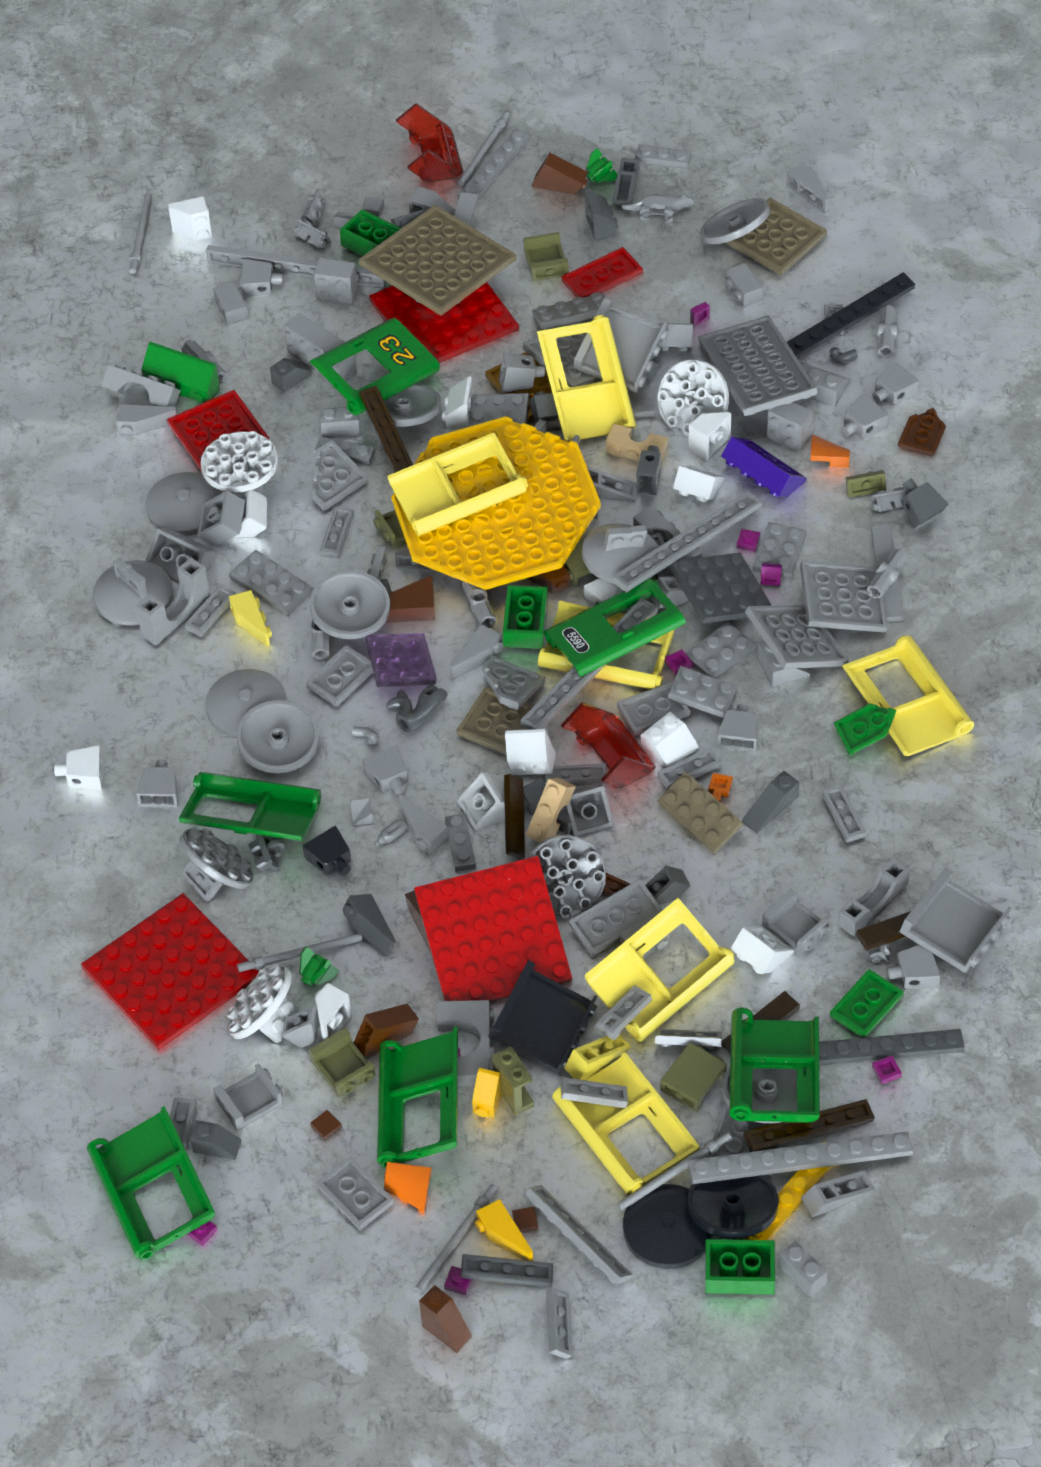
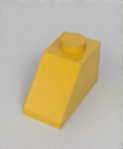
M479 1068L472 1099L473 1113L482 1117L489 1116L494 1118L502 1097L501 1075L499 1072Z

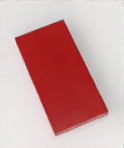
M621 247L561 276V281L576 297L585 298L593 293H603L643 274V268L624 247Z

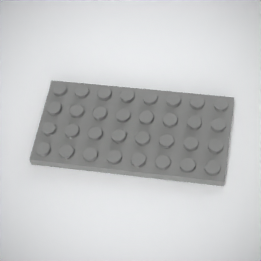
M769 315L698 336L699 344L712 365L723 375L728 391L744 416L754 415L763 410H770L783 404H790L793 401L817 395L816 386Z

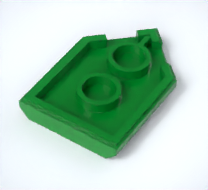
M869 703L833 722L849 755L885 738L897 710L882 708Z

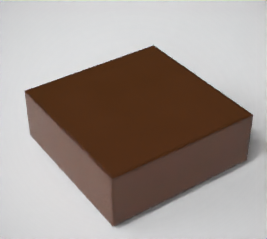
M328 1110L310 1122L311 1127L324 1140H327L342 1128V1124Z
M534 1207L512 1210L513 1221L521 1233L538 1230Z

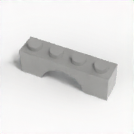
M115 364V367L107 366L100 386L123 395L134 386H144L148 391L151 404L175 407L181 392L175 388L176 384L165 381L164 384L158 382L159 378L148 375V378L143 377L142 372L133 369L131 372L125 371L126 367Z
M652 506L633 517V526L645 525L647 534L661 533L665 542L681 533L672 522L665 519L663 514ZM697 547L678 560L702 558V551Z
M892 858L879 871L875 882L861 898L857 900L851 898L839 910L838 926L855 937L858 929L864 928L908 885L910 869Z

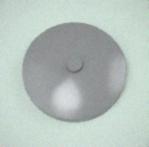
M762 198L740 201L724 208L708 219L702 226L700 234L707 244H721L735 240L761 225L769 216L770 207L767 201Z
M415 384L384 401L396 427L414 426L428 422L441 411V397L439 393L430 387Z
M181 472L169 475L158 481L147 495L146 510L148 518L156 528H170L184 536L197 534L203 503L222 494V491L210 485L205 480L203 474Z
M339 571L326 576L317 583L310 597V613L316 625L325 633L341 639H359L375 633L385 624L390 612V598L385 586L375 577L360 571Z
M242 669L224 675L212 685L206 697V710L210 722L217 730L225 735L237 738L238 725L250 709L267 701H287L283 685L273 675L256 669Z
M273 700L258 704L243 716L237 728V745L242 757L254 768L268 773H287L304 766L314 756L319 744L318 725L312 714L304 707L290 701Z
M730 1067L724 1075L722 1086L723 1097L728 1106L730 1104ZM775 1068L753 1069L752 1110L796 1111L797 1071L795 1069ZM754 1121V1122H758V1123H781V1122Z

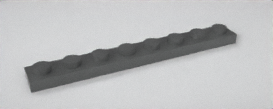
M961 1029L819 1042V1065L881 1060L889 1056L904 1058L964 1052V1042Z

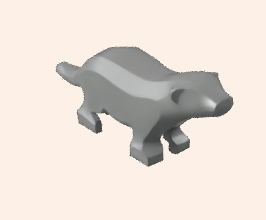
M685 193L675 197L652 194L636 203L622 205V209L640 211V219L642 221H650L649 216L655 214L665 215L664 221L673 223V215L683 208L694 205L695 201Z

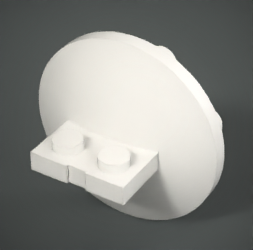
M686 360L674 365L665 374L659 386L658 406L662 418L671 429L689 437L688 426L699 415L727 412L729 391L723 375L713 365L701 360ZM673 427H680L684 433L677 431Z
M255 431L222 434L206 447L201 458V470L205 480L213 487L222 491H229L236 496L266 483L274 475L278 467L276 447L268 438L257 434Z
M278 964L273 965L269 969L263 968L257 974V978L246 989L238 992L235 1005L226 1013L228 1017L227 1032L233 1038L242 1039L260 1030L275 1043L281 1042L285 1018L295 1014L299 1008L286 997L292 980L291 971L285 966Z

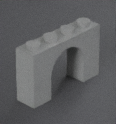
M191 557L177 569L179 590L173 602L166 609L164 603L151 594L136 605L141 635L154 645H158L210 596L206 568Z
M489 1000L437 1001L438 1032L453 1031V1027L457 1026L458 1031L469 1032L480 1042L474 1052L467 1056L458 1057V1087H475L479 1068L493 1071L490 1059L494 1055V1046H490V1040L492 1039L488 1038L493 1028L490 1027V1022H494V1009H490Z

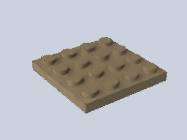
M770 197L766 200L770 207V214L767 219L751 232L726 242V244L782 276L827 236V230Z

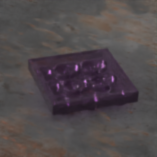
M424 633L366 635L365 644L377 687L436 684L437 677Z

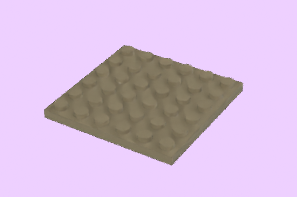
M434 205L359 259V265L437 314L443 315L516 261V254Z

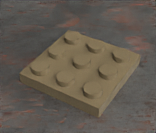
M485 686L457 728L456 733L458 736L507 755L505 731L527 730L520 726V720L534 706L525 702L518 710L511 709L499 703L493 690Z

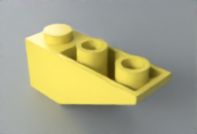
M252 590L229 596L230 609L236 624L267 647L270 646L269 638L272 637L270 627L264 624L266 623L264 612L259 611L261 606L258 597H254Z

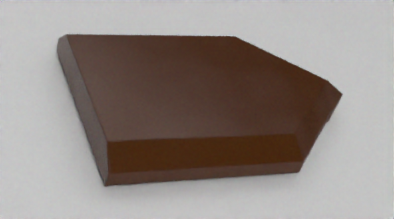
M934 408L928 409L925 413L919 415H911L899 439L898 446L901 449L931 457L936 453L946 425L939 419Z

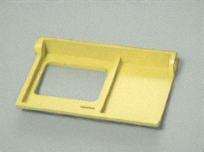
M599 315L588 323L537 331L564 441L570 442L575 435L580 436V440L609 435L613 424L632 428V430L637 427L608 317ZM589 333L593 342L602 382L569 387L556 338Z
M495 433L387 476L390 486L417 536L525 493L528 487L526 478L524 476L521 477L519 474L517 475ZM492 456L497 457L510 482L466 501H461L447 476Z
M559 601L552 626L590 607ZM617 613L606 620L613 627L625 614ZM675 629L651 641L661 645L652 674L605 665L593 678L648 690L661 686L663 681L661 674L665 665V657L668 655ZM547 642L545 648L542 647L540 650L538 667L567 673L573 668V665L558 647L552 649Z
M901 636L897 639L895 646L842 665V668L868 704L897 710L888 733L904 756L916 754L963 736L974 727V722L911 636ZM898 659L924 696L893 708L886 702L865 670Z
M677 898L586 973L585 979L609 1009L634 985L651 994L652 1001L625 1027L634 1039L642 1042L734 964V954L729 948L719 947L681 900ZM685 924L708 951L709 956L672 988H667L644 961L643 955L678 925Z
M626 1052L622 1053L617 1061L586 1079V1081L627 1086L628 1104L626 1108L561 1099V1087L552 1095L553 1100L627 1196L701 1148ZM640 1114L645 1115L676 1155L673 1159L645 1177H639L608 1138L609 1133Z

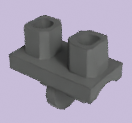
M255 834L257 839L249 843L248 846L254 856L260 853L263 854L254 859L257 869L260 872L271 868L274 872L279 870L275 856H281V851L285 848L284 842L276 840L275 837H271L269 841L263 835Z

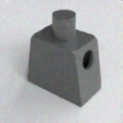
M650 445L648 450L641 451L636 472L637 493L657 495L662 467L661 453L657 446Z
M911 478L903 484L908 494L903 497L901 504L914 529L943 512L949 505L928 482L918 487Z

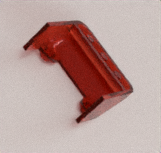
M417 103L396 119V123L408 130L409 140L421 148L422 154L410 163L407 168L418 175L422 181L435 182L453 179L463 174L454 134L446 123Z
M581 702L560 725L563 729L574 732L580 744L593 747L609 769L601 779L602 782L610 784L614 788H623L650 775L656 768L655 764L623 722L609 711Z

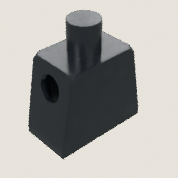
M336 825L302 845L304 858L325 875L338 871L341 876H345L350 872L351 867L348 865L351 862L350 849Z

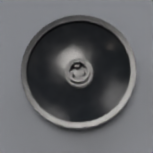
M764 1175L692 1184L688 1191L687 1207L692 1220L702 1230L718 1237L738 1239L754 1236L767 1229L777 1216L779 1199L777 1190L772 1182Z
M663 1184L626 1208L623 1217L624 1239L630 1251L642 1262L657 1268L675 1269L695 1262L705 1253L706 1239H712L713 1235L697 1226L689 1215L687 1207L689 1188L675 1184Z

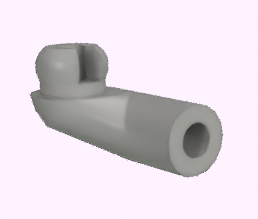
M353 726V737H368L367 743L369 745H377L379 738L377 732L369 727Z

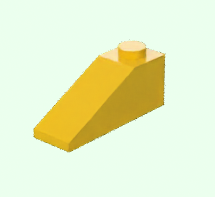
M500 1199L476 1211L477 1220L474 1222L479 1233H484L489 1241L521 1260L533 1261L532 1249Z

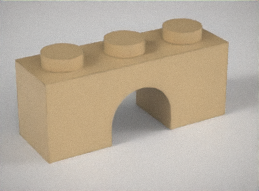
M613 424L606 439V453L639 461L641 451L648 450V446L654 445L659 448L662 464L668 452V437L650 433L645 441L636 442L632 440V428Z
M559 777L549 778L525 836L539 843L556 836L560 826L556 822L560 810L569 804L576 786Z

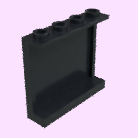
M528 960L488 1038L507 1048L512 1047L516 1053L558 1074L560 1069L565 1067L570 1057L568 1056L570 1050L573 1051V1049L577 1048L580 1042L577 1036L579 1033L583 1034L589 1024L585 1020L587 1016H593L597 1005L594 1003L598 996L594 995L592 1000L585 998L534 971L533 969L536 964Z

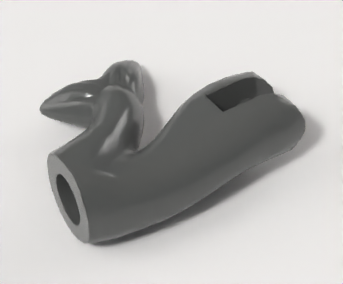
M430 685L421 692L416 707L413 710L412 703L403 690H399L397 696L387 703L386 708H400L395 717L396 722L403 731L411 732L430 718L438 706L446 700L448 693L442 688Z

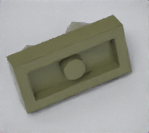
M883 470L869 471L865 474L845 477L846 492L849 498L886 491V477Z

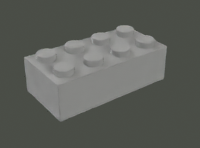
M298 313L284 325L288 353L299 358L304 364L310 365L318 373L320 372L310 363V360L345 342L301 313ZM355 355L332 366L346 382L357 374Z

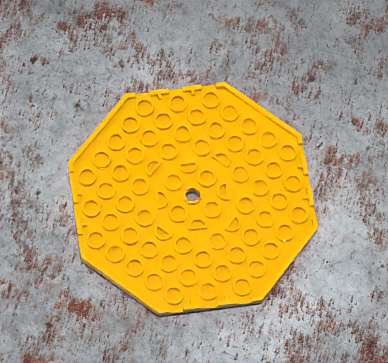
M506 416L432 437L428 442V447L424 452H421L414 464L495 433L517 475L519 474L521 477L524 476L526 478L528 487L525 493L498 503V506L493 505L420 536H417L395 493L391 496L392 504L412 561L484 590L562 568L601 507L600 499L578 443L561 440L560 436L549 432L537 431L536 427L525 423L513 422L511 418ZM495 456L447 476L461 501H466L510 482L498 458Z

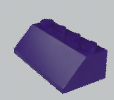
M732 436L721 455L726 460L725 463L727 465L739 468L742 475L748 478L752 477L755 479V484L762 488L767 487L770 490L769 493L777 498L780 496L788 497L807 480L805 476L750 439Z

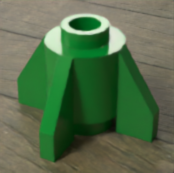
M596 148L590 154L586 166V171L588 172L586 177L591 182L595 181L596 183L614 181L617 179V173L614 169L610 171L613 168V163L604 156L600 159L602 153Z
M305 946L300 953L299 975L302 976L301 981L311 987L313 984L318 986L335 978L339 970L331 965V961L318 954L314 955L315 952Z

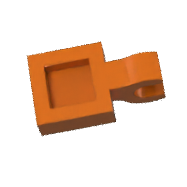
M713 773L708 792L721 803L722 796H729L733 777Z

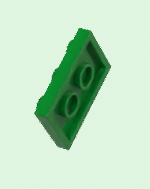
M868 969L830 1011V1017L861 1038H865L904 996V991Z

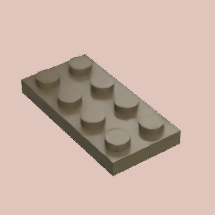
M686 771L657 800L666 811L714 854L744 825Z

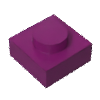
M706 302L690 309V323L694 327L710 319V306Z
M741 529L737 548L756 552L760 540V532Z
M762 563L760 584L780 586L782 565Z
M682 649L665 657L666 665L675 676L680 666L688 669L693 668V662Z
M893 1056L872 1063V1069L881 1085L902 1077V1072Z
M209 1221L187 1235L203 1246L217 1232V1226Z
M451 1266L444 1289L466 1295L472 1279L460 1278L461 1268Z

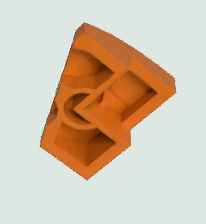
M812 435L810 461L830 462L829 467L849 468L850 450Z
M387 1162L384 1190L391 1195L398 1196L403 1203H409L416 1207L419 1213L425 1214L432 1169L430 1167Z

